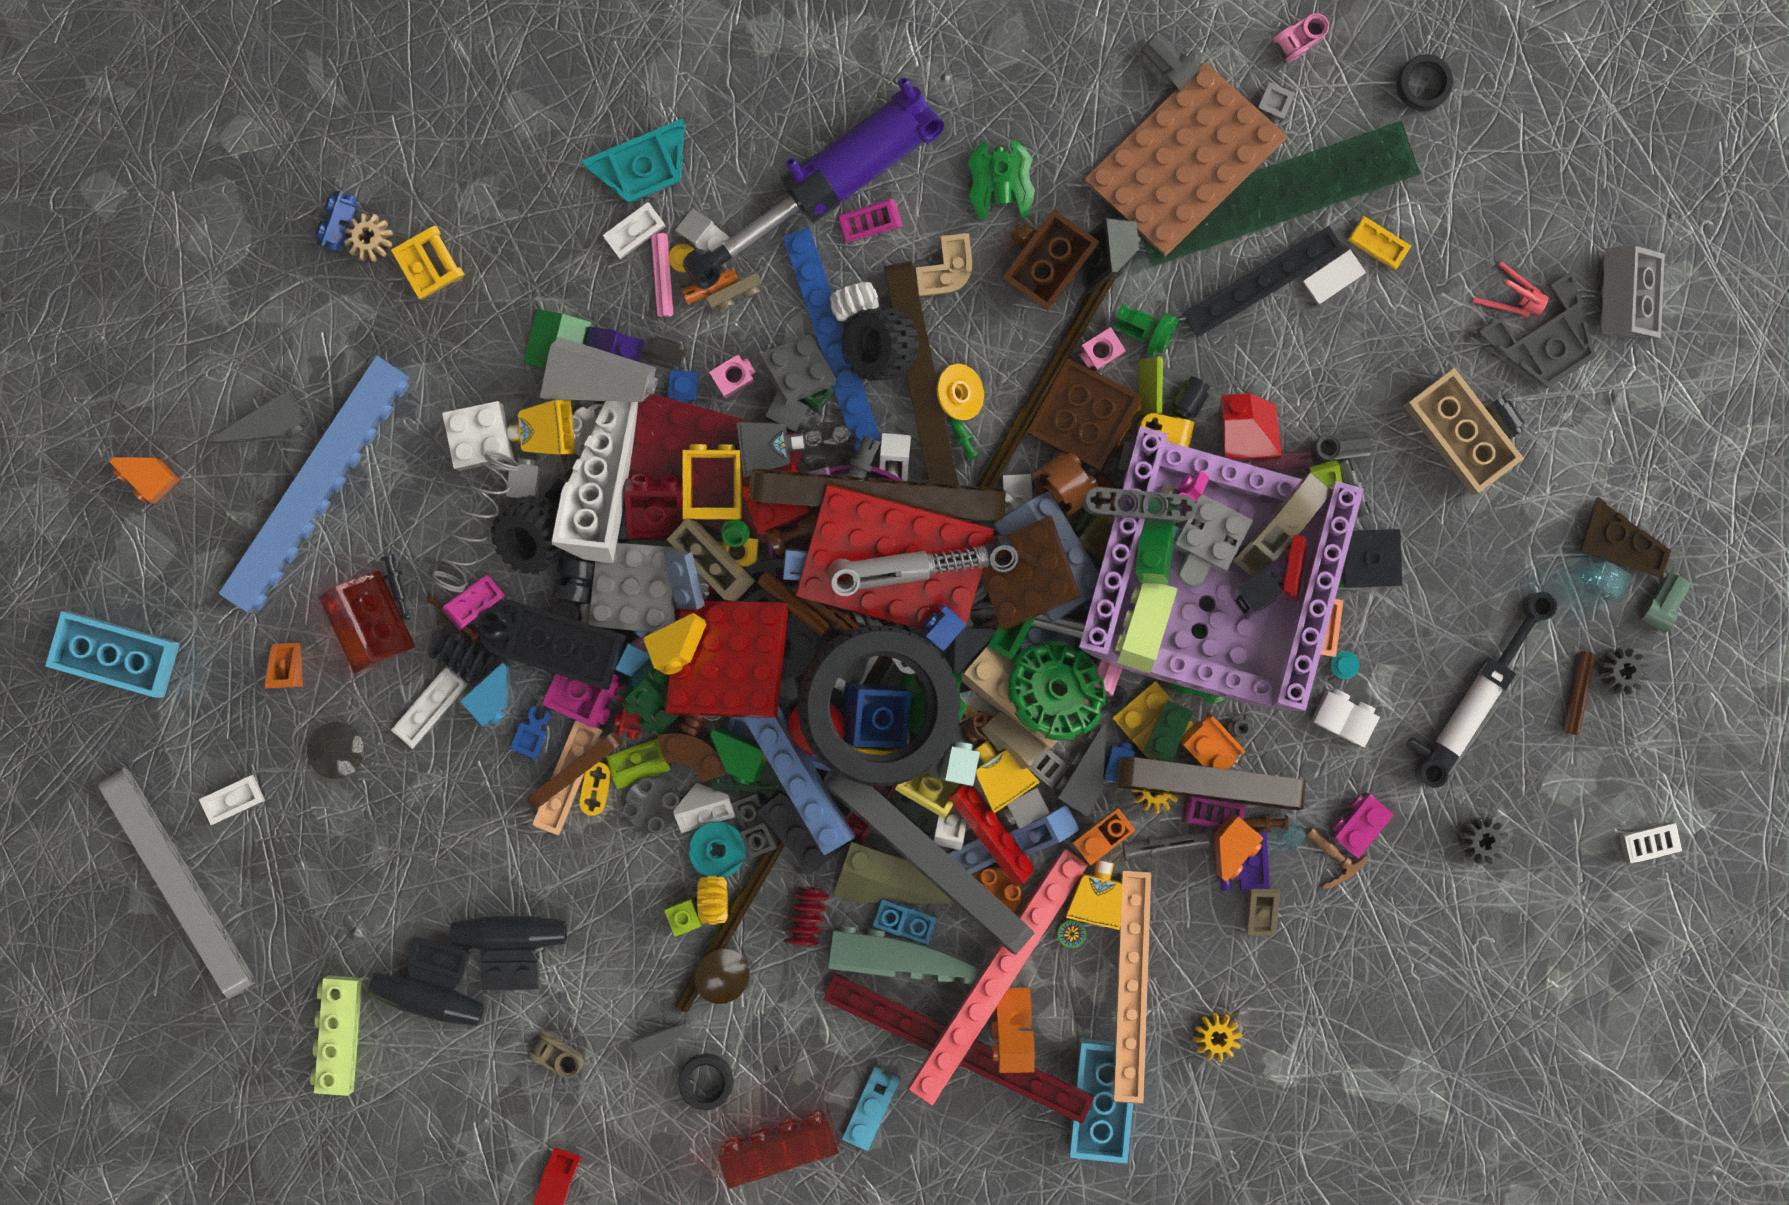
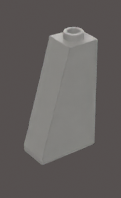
M559 337L550 345L540 398L642 402L650 394H653L658 381L654 377L656 367Z

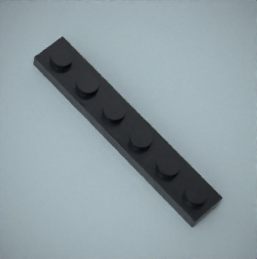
M1329 225L1183 313V316L1196 337L1199 338L1342 252L1344 249Z

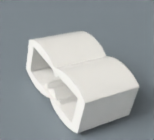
M1334 689L1333 693L1325 691L1311 722L1365 748L1380 718L1373 714L1375 708L1361 701L1358 706L1348 701L1350 696L1338 689Z

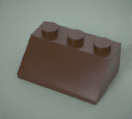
M1053 209L1002 277L1008 288L1028 302L1049 311L1100 241Z

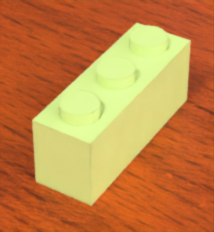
M1142 583L1141 588L1135 586L1130 603L1135 604L1133 612L1127 611L1122 626L1127 628L1126 635L1120 634L1115 651L1120 652L1117 663L1149 674L1151 673L1177 588L1153 583Z

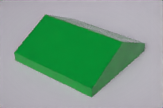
M537 309L523 364L546 369L550 345L559 337L585 345L592 322L561 313Z

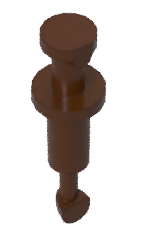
M429 594L427 598L428 603H432L440 610V615L455 626L442 610L443 606L436 601L434 596ZM469 624L460 631L456 627L455 632L457 634L464 632L471 638V642L476 643L480 639L477 629L474 630Z
M1266 814V818H1244L1243 820L1252 829H1267V833H1270V827H1281L1284 830H1289L1288 816H1285V819H1270V814Z

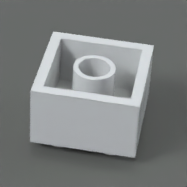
M499 401L442 413L454 469L462 471L483 466L481 462L490 465L491 463L484 457L485 452L488 450L502 453L514 459L511 441L507 434L508 425L504 406ZM491 456L492 458H494L495 460H497V461H499V462H505L504 460H502V459H500V458Z

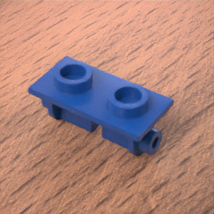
M335 191L334 195H329L324 210L328 211L325 221H320L315 233V237L318 238L316 245L320 246L328 242L327 248L337 252L339 247H343L346 237L344 231L347 228L339 225V222L343 220L351 223L350 221L357 207L355 197L345 194L344 199L341 198L342 191Z

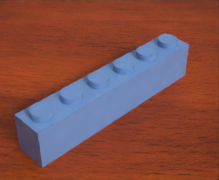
M778 706L777 718L743 717L823 855L825 856L856 837L829 790L824 786V782L810 758L792 740L788 721L780 707Z

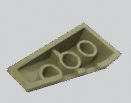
M854 840L851 841L834 891L835 895L858 903H881L882 899L900 904L951 903V899L904 857Z

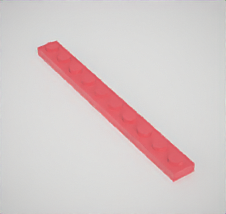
M1067 849L1060 851L1018 916L1035 934L1017 955L1012 954L1003 945H999L906 1089L929 1105L934 1104L1088 866L1085 862Z

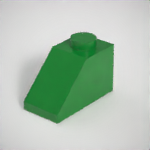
M722 727L712 729L710 735L726 772L734 775L733 779L746 785L760 780L767 758L759 744Z

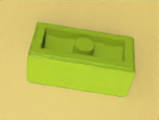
M1162 357L1144 358L1138 362V394L1143 396V400L1140 403L1142 408L1138 412L1140 416L1162 413Z
M658 738L606 756L612 779L618 789L632 785L641 778L656 776L671 770L669 763L665 762Z

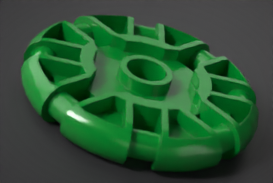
M1048 640L1040 642L1038 646L1034 647L1031 645L1015 658L1012 664L1013 671L1008 674L1007 694L1009 702H1013L1017 710L1015 715L1025 727L1033 733L1038 731L1044 734L1046 739L1066 741L1074 739V736L1077 734H1086L1097 724L1101 717V707L1105 706L1106 689L1103 678L1099 677L1096 670L1098 666L1089 655L1080 648L1074 649L1069 647L1066 642ZM1043 656L1048 662L1043 664L1040 657ZM1064 657L1071 660V666L1062 663ZM1024 672L1032 674L1029 679L1023 677ZM1083 675L1087 676L1089 683L1085 682ZM1052 683H1058L1063 687V696H1058L1052 691ZM1100 683L1102 688H1095L1094 685ZM1028 695H1030L1031 701L1033 702V704L1027 706L1023 698ZM1084 698L1088 700L1090 707L1082 704ZM1071 715H1073L1075 719V723L1071 724L1068 719V717ZM1043 717L1047 719L1052 718L1051 723L1048 724L1042 721Z

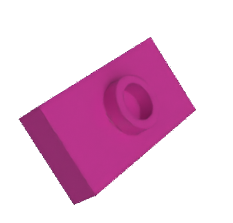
M486 574L444 605L442 610L460 631L478 618V614L481 611L493 606L497 601L502 600L505 595L489 575Z

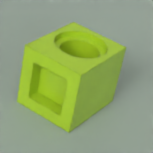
M694 897L671 905L664 910L674 937L699 928L704 924L698 918V907Z

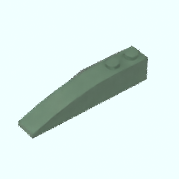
M840 925L839 929L833 930L828 969L895 977L897 972H903L904 976L912 979L926 978V975H930L932 979L937 981L953 982L954 979H960V982L965 984H975L984 970L944 950L920 942L885 935V931L881 929L868 928V933L857 932L856 926Z

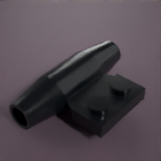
M485 916L452 922L450 925L451 946L486 951L481 961L482 990L539 989V959L534 950L563 945L567 942L566 921L537 916Z
M416 936L407 961L409 977L374 973L368 988L369 996L398 1010L444 1023L478 1026L485 1004L454 990L463 980L471 952Z

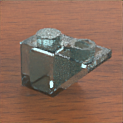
M1608 561L1592 563V566H1588L1583 574L1582 582L1585 584L1582 590L1613 602L1622 601L1631 574Z

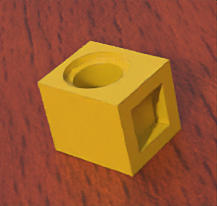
M748 538V541L743 544L746 551L745 556L740 560H735L741 567H747L758 561L760 541ZM719 541L718 543L730 554L731 546Z

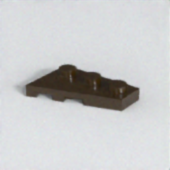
M1597 497L1579 552L1662 578L1671 550L1646 531L1631 523L1620 512H1616L1601 498Z

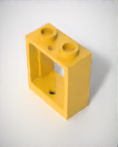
M693 444L690 445V450H683V519H742V461L740 450H735V445H718V450H707V445ZM692 458H734V508H692Z

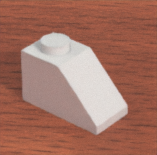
M882 433L879 469L888 471L907 481L911 435Z

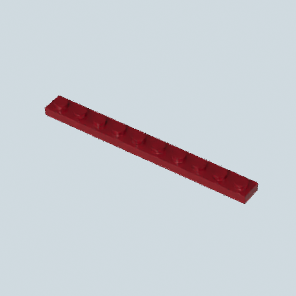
M837 973L834 974L823 998L824 1001L928 1051L932 1050L947 1025ZM976 1039L959 1064L1082 1124L1095 1098L1094 1095L1035 1067L1034 1072L999 1073V1061H993V1047Z

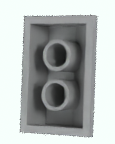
M1638 246L1605 248V257L1602 262L1604 284L1601 289L1603 299L1602 314L1600 316L1601 333L1617 337L1661 338L1664 253Z

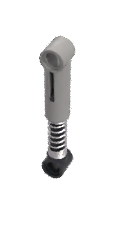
M996 535L991 537L984 545H979L976 548L973 546L971 550L964 548L963 551L956 549L955 552L949 550L947 553L941 551L940 554L935 552L933 554H926L924 550L858 561L838 559L830 564L827 575L836 594L849 596L857 590L928 580L930 575H935V572L942 574V571H948L950 573V570L954 569L957 572L961 568L965 571L967 567H971L972 570L974 566H979V568L988 567L989 569L994 568L999 572H1007L1016 566L1018 554L1007 537ZM1000 550H1007L1003 557H995ZM841 574H850V577L845 581L837 580Z

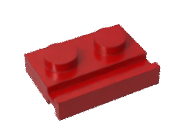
M1293 535L1292 545L1287 547L1285 562L1288 563L1287 573H1283L1281 580L1283 585L1281 590L1285 592L1286 600L1298 601L1308 547L1305 536Z

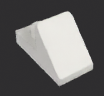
M693 208L675 230L697 249L703 250L709 249L713 251L730 238L717 228L713 221Z
M953 806L945 819L938 815L934 842L939 846L961 850L967 822L955 806Z

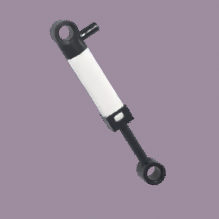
M1536 592L1524 599L1523 611L1526 618L1498 661L1493 658L1485 659L1476 673V680L1432 748L1427 747L1414 737L1407 741L1406 746L1424 757V760L1415 769V776L1422 785L1438 788L1447 782L1449 772L1502 690L1508 688L1516 673L1507 668L1535 623H1540L1541 620L1550 619L1555 615L1557 602L1551 594ZM1537 599H1542L1545 603V611L1542 614H1538L1534 609V603ZM1434 765L1438 770V776L1435 780L1429 781L1426 777V770L1429 766Z

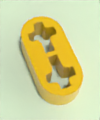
M598 762L585 772L580 796V808L587 815L595 816L600 814L606 807L612 778L609 766L606 763ZM598 767H601L602 773L606 774V778L600 779L599 786L594 787L595 777L591 776V771H596ZM593 790L597 791L596 800L601 802V805L596 806L594 811L589 810V804H585V800L592 797Z

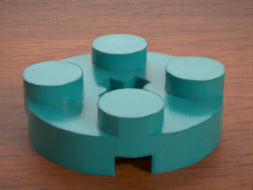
M725 821L709 822L701 826L694 833L690 842L689 857L691 863L699 873L705 876L726 878L734 874L741 867L746 856V846L740 831ZM712 843L724 844L723 857L711 855Z

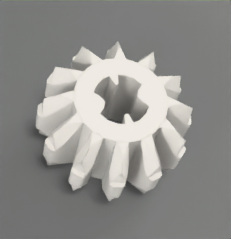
M870 282L853 284L837 290L830 296L832 312L835 314L837 321L841 322L849 321L853 315H858V311L879 307L876 290Z

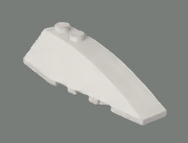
M605 401L596 420V426L591 436H588L580 458L574 464L573 473L569 481L565 483L562 489L552 545L584 560L613 563L625 501V484L630 470L638 402Z

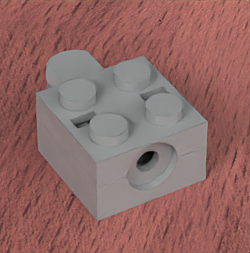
M1202 494L1196 503L1194 516L1187 520L1173 548V551L1185 556L1178 571V578L1181 583L1190 588L1198 587L1205 581L1210 570L1223 576L1228 570L1253 520Z

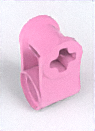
M1311 14L1297 24L1280 32L1273 38V41L1280 45L1287 56L1285 60L1287 63H1290L1324 39L1329 30V22L1322 14ZM1308 24H1319L1322 33L1319 35L1311 34L1308 30Z

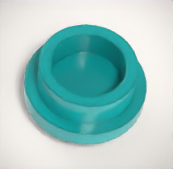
M1340 651L1336 653V657L1331 659V671L1340 679H1350L1359 670V660L1352 652Z

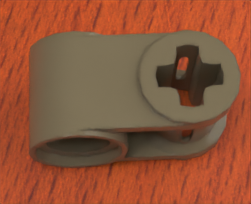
M541 1030L537 1044L533 1051L528 1052L527 1057L536 1064L548 1068L564 1078H571L579 1073L584 1065L582 1054L563 1043L553 1034ZM569 1056L575 1060V1070L570 1071L564 1067V1057Z

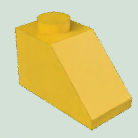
M692 613L644 637L643 639L653 667L666 675L677 673L682 670V666L690 663L706 627L705 620Z

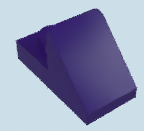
M590 326L585 345L640 362L645 340L619 334L615 330Z

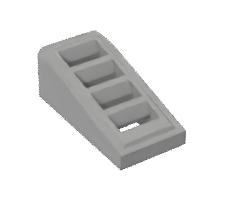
M1051 750L1043 752L1028 769L1052 788L1070 766ZM1048 755L1051 759L1039 771L1036 767ZM1056 762L1060 766L1048 778L1045 774Z

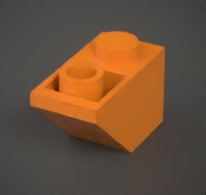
M113 457L109 461L115 467L112 470L113 473L123 482L128 480L134 487L132 492L144 503L146 501L157 503L180 481L160 459Z
M1116 808L1090 825L1071 841L1085 860L1092 865L1136 830L1121 810Z
M1231 813L1214 834L1216 872L1226 882L1240 874L1243 869V862L1248 856L1251 858L1260 850L1262 846L1260 842L1264 839L1234 813Z

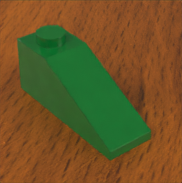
M1150 499L1147 510L1151 514H1158L1161 508L1159 501ZM1178 505L1175 507L1168 506L1167 511L1177 510ZM1144 520L1138 545L1135 571L1140 583L1169 585L1176 522Z

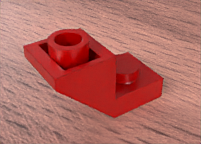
M554 1147L544 1170L533 1205L566 1204L570 1185L581 1162V1156Z

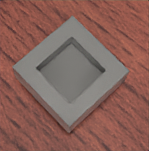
M1269 82L1257 109L1262 113L1283 121L1295 93Z

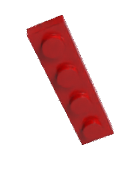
M960 783L949 796V799L1014 886L1017 887L1024 884L1035 869L1029 858L1024 855L1015 843L1011 834L1007 832L996 814L980 796L979 791L974 786Z

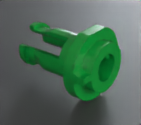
M1123 303L1116 315L1118 320L1114 323L1112 329L1121 330L1127 336L1148 345L1147 355L1155 357L1158 352L1163 354L1171 342L1179 319L1165 313L1160 320L1140 310L1130 309L1127 307V304Z

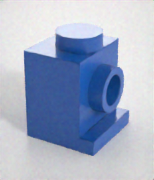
M941 601L938 604L941 611L938 614L936 612L931 614L924 623L926 628L923 630L922 638L934 647L938 646L944 651L964 629L966 623Z
M1119 741L1118 747L1110 746L1103 773L1104 779L1116 782L1118 757H1134L1135 745Z

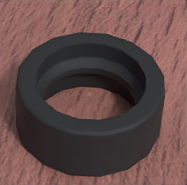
M1424 54L1416 56L1406 63L1398 75L1396 85L1398 95L1405 105L1413 110L1424 112L1434 110L1448 98L1452 92L1454 79L1452 70L1447 62L1438 56ZM1419 67H1431L1441 77V90L1431 99H1420L1413 95L1409 88V77Z
M706 1053L696 1055L685 1064L680 1072L678 1085L680 1094L687 1104L695 1109L706 1111L716 1109L725 1103L731 1094L734 1080L732 1070L725 1060L717 1055ZM703 1065L715 1067L719 1070L723 1079L720 1092L716 1096L707 1099L695 1095L689 1084L690 1075L693 1070Z

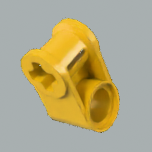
M1157 413L1146 415L1137 425V432H1139L1140 426L1146 427V424L1154 421L1153 425L1158 428L1156 431L1168 434L1167 442L1188 448L1194 428L1193 421Z

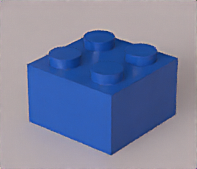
M846 684L843 711L845 734L843 741L858 747L904 748L907 746L912 691L893 685Z

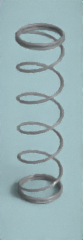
M492 450L486 451L484 457L493 465L481 462V465L499 475L507 484V489L502 492H492L470 486L471 489L479 492L494 504L496 513L490 516H483L459 510L479 523L485 530L486 536L483 539L475 540L462 538L452 533L449 534V536L458 539L468 546L475 554V560L471 563H458L439 557V560L457 569L465 578V583L445 572L434 571L431 573L432 581L446 590L458 593L465 590L468 583L467 577L456 565L467 566L478 561L477 553L465 541L481 542L486 540L489 536L488 531L477 518H492L499 513L496 503L485 493L503 494L510 489L507 480L495 469L517 471L520 467L514 459ZM491 456L500 458V459H502V460H504V461L510 463V464L513 465V466H510V465L504 464V463H502V462H499V461L495 460L494 458H492ZM435 576H439V577H443V578H446V579H448V580H451V581L455 582L456 584H458L459 586H458V587H455V586H451V585H449V584H446V583L442 582L441 580H439L438 578H436Z

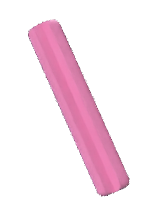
M657 233L651 236L656 312L658 317H670L674 313L668 236L664 233Z

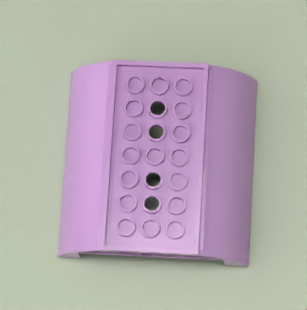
M1140 426L1123 489L1160 493L1161 486L1168 484L1180 491L1178 486L1186 476L1190 475L1192 477L1202 470L1209 476L1203 495L1253 520L1236 552L1237 554L1271 517V513L1302 479L1166 441L1167 433ZM1335 481L1329 487L1332 489V492L1298 534L1299 536H1305L1308 545L1298 601L1286 600L1285 592H1283L1276 601L1249 620L1246 619L1231 596L1237 588L1253 577L1232 560L1223 576L1210 570L1205 581L1200 586L1190 588L1182 584L1178 578V571L1185 556L1172 550L1168 586L1177 588V592L1157 658L1150 674L1117 663L1120 652L1115 651L1120 634L1126 635L1127 628L1122 627L1127 611L1133 612L1135 604L1130 603L1135 586L1141 588L1142 585L1135 571L1144 519L1115 517L1079 647L1098 659L1127 669L1130 672L1229 700L1275 709L1306 711L1364 489ZM1121 496L1118 506L1122 511L1128 512L1132 509V501L1127 496ZM1149 499V500L1147 501V503H1146V508H1147V509H1148V506H1149L1150 499ZM1178 505L1177 510L1180 511V516H1182L1183 507ZM1187 521L1176 522L1175 526L1183 529ZM1287 548L1275 561L1272 560L1264 568L1269 573L1274 572L1280 581L1282 580L1283 573H1287L1288 563L1285 562ZM1210 597L1214 601V609L1210 612L1203 611L1199 607L1200 598ZM1195 624L1204 625L1207 629L1206 637L1203 639L1195 638L1192 635V626Z

